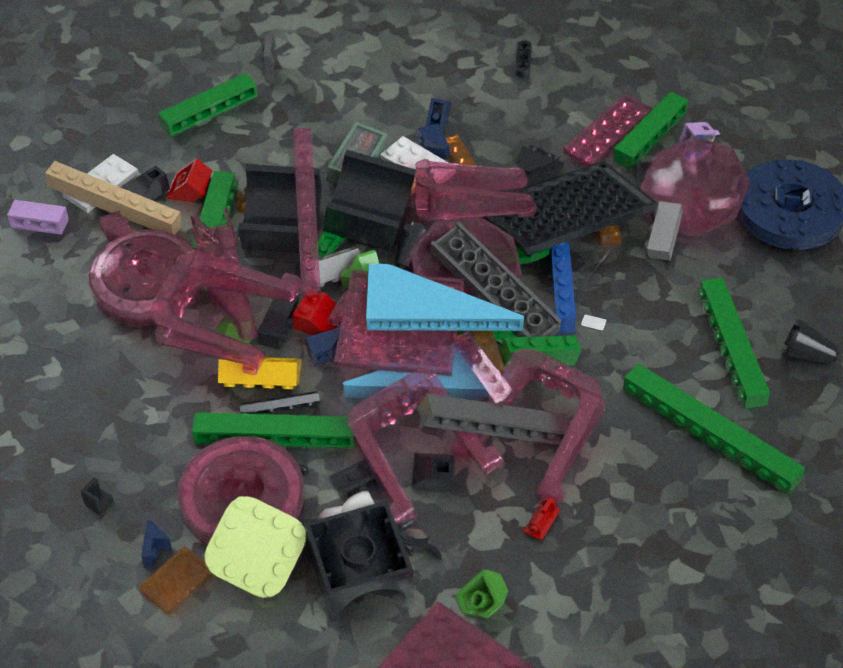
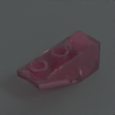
M120 211L99 218L101 230L107 241L115 244L120 240L135 236L133 229L128 228L127 218L125 216L122 217ZM135 246L131 251L132 255L137 258L141 257L140 250H142V247Z

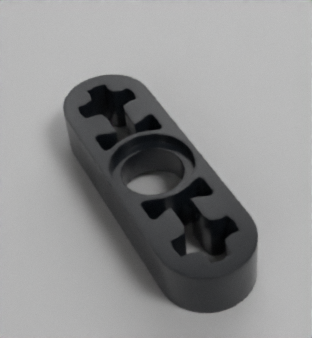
M527 40L517 43L515 74L520 78H526L530 75L532 44Z

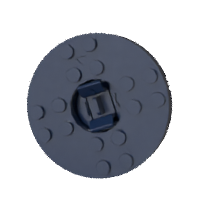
M780 159L769 161L756 166L742 179L736 200L737 215L748 232L769 245L784 249L793 248L794 250L795 248L797 250L816 248L833 240L843 228V185L827 170L804 160Z

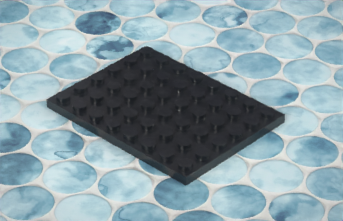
M601 161L478 203V207L526 255H531L537 251L552 248L557 244L569 242L574 238L583 237L591 232L600 231L608 226L617 225L625 220H631L637 216L648 214L658 209V203L607 162Z

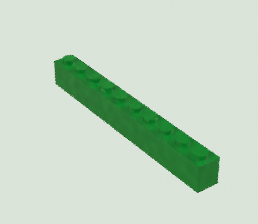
M638 363L624 377L623 390L629 395L650 406L660 415L669 418L676 425L683 427L693 436L700 438L709 446L722 452L726 457L738 462L743 468L752 471L759 478L774 485L778 490L789 495L803 479L804 466Z

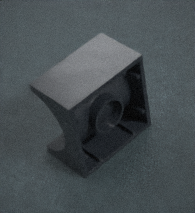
M346 149L332 201H328L323 231L393 251L411 195L416 169Z
M246 164L247 195L243 223L238 224L242 249L310 254L316 245L322 194L320 169Z
M387 501L305 523L308 554L331 621L339 619L341 611L349 602L371 591L393 589L403 593L406 600L414 598L413 568Z

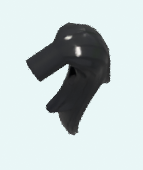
M410 518L396 525L405 550L413 555V550L421 549L431 552L442 559L439 550L428 542L430 537L417 539L405 532L407 528L414 525Z

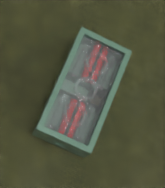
M355 122L327 167L326 181L337 185L346 149L379 159L380 154L386 147L387 133Z

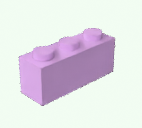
M14 200L7 214L11 228L61 235L69 220L66 207L20 200Z

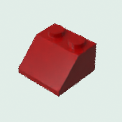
M196 158L176 172L166 198L186 202H194L198 198H203L206 194L205 189L211 182L210 177L213 170Z
M309 288L293 313L294 330L316 335L336 329L344 315V311L326 293Z

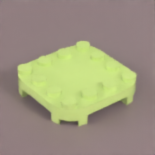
M240 496L232 501L225 510L207 546L204 556L205 565L214 577L230 583L257 598H271L279 594L285 586L304 547L306 529L294 517L255 498Z

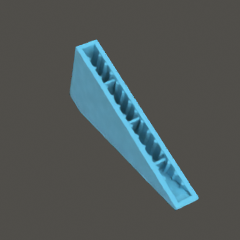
M369 264L366 312L367 330L523 331V315L390 264Z
M478 337L343 382V392L345 398L422 400L428 393L476 400L480 397H489V399L493 400L504 398L507 400L509 396L511 398L516 396V382L509 370L503 367L498 352L491 340L485 337Z

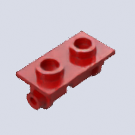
M549 497L541 501L523 530L524 533L541 541L543 540L561 510L555 507L556 501L553 498Z

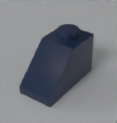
M431 98L426 126L438 123L443 133L449 118L452 102Z
M438 123L418 128L417 144L440 158L449 159V144Z
M342 327L306 337L307 352L314 366L333 361L344 343Z

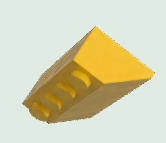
M224 356L219 359L218 383H224L223 386L235 387V384H243V387L253 388L256 384L262 385V388H274V385H281L282 389H294V386L299 384L302 359Z

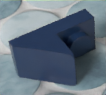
M147 520L141 558L144 568H153V562L158 558V550H172L169 537L151 520Z

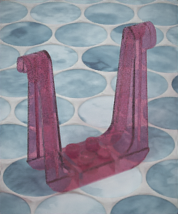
M428 159L420 160L415 164V208L417 218L422 221L431 222L432 220L511 214L525 217L533 215L536 211L534 198L529 194L495 191L525 187L528 179L525 170L520 167L506 169L434 162Z
M228 207L223 208L226 223L213 227H208L197 216L192 215L190 216L191 226L211 304H214L236 327L238 337L242 341L257 338L256 321L246 291L236 247L237 238L230 220Z
M198 250L188 251L177 259L152 303L150 314L151 319L157 325L155 331L156 340L161 346L165 345L244 364L242 369L244 373L256 375L266 357L262 349L181 318L184 314V306L186 303H190L193 291L200 287H212L292 302L302 285V280L289 273H285L279 279L199 252Z
M521 349L512 354L509 363L487 400L488 403L511 406L522 389L527 384L536 381L542 382L543 386L549 390L557 389L561 391V395L568 399L573 397L580 401L536 494L537 497L543 500L549 497L553 498L556 501L555 505L557 507L565 497L561 482L605 412V402L602 398L599 383L591 376L536 350ZM469 433L467 437L458 435L451 446L450 453L471 463L491 435Z
M428 369L417 370L357 404L348 415L347 424L353 432L357 444L394 502L389 507L396 525L408 518L412 520L417 517V514L376 441V434L386 425H393L403 415L407 416L413 413L427 393L451 397L437 374ZM451 430L485 476L505 464L497 448L489 446L484 449L475 433Z

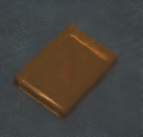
M184 546L138 588L139 592L170 615L213 575L207 569L205 561Z

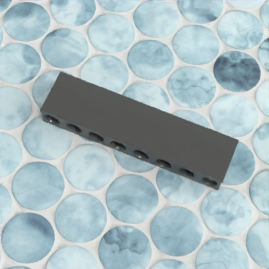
M457 222L454 228L437 241L431 242L430 252L477 298L524 316L523 331H511L517 337L554 336L561 330L562 320L460 222Z

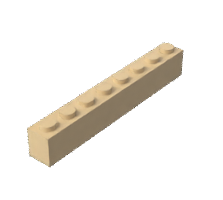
M54 161L45 172L49 188L164 235L174 237L182 226L180 211Z

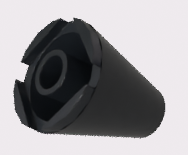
M408 222L403 225L394 262L395 267L411 272L430 251L431 242L437 241L436 235L432 236L430 234L431 230L428 227L416 222H412L411 225H407Z
M797 319L798 326L794 324L785 341V344L788 345L787 349H782V354L824 364L835 363L840 353L837 351L838 347L805 322Z

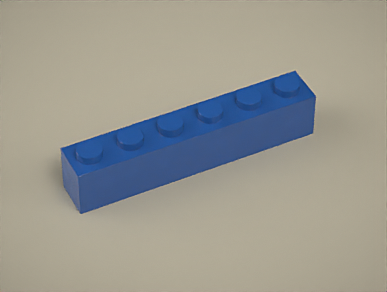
M569 242L553 246L549 251L554 313L562 320L561 330L557 333H575L576 324Z

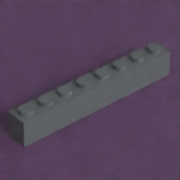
M428 393L418 405L422 424L427 427L564 445L573 434L567 414Z

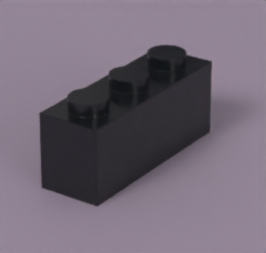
M276 292L257 331L259 345L280 350L283 343L287 342L288 332L294 327L293 313L299 305V297L297 295Z

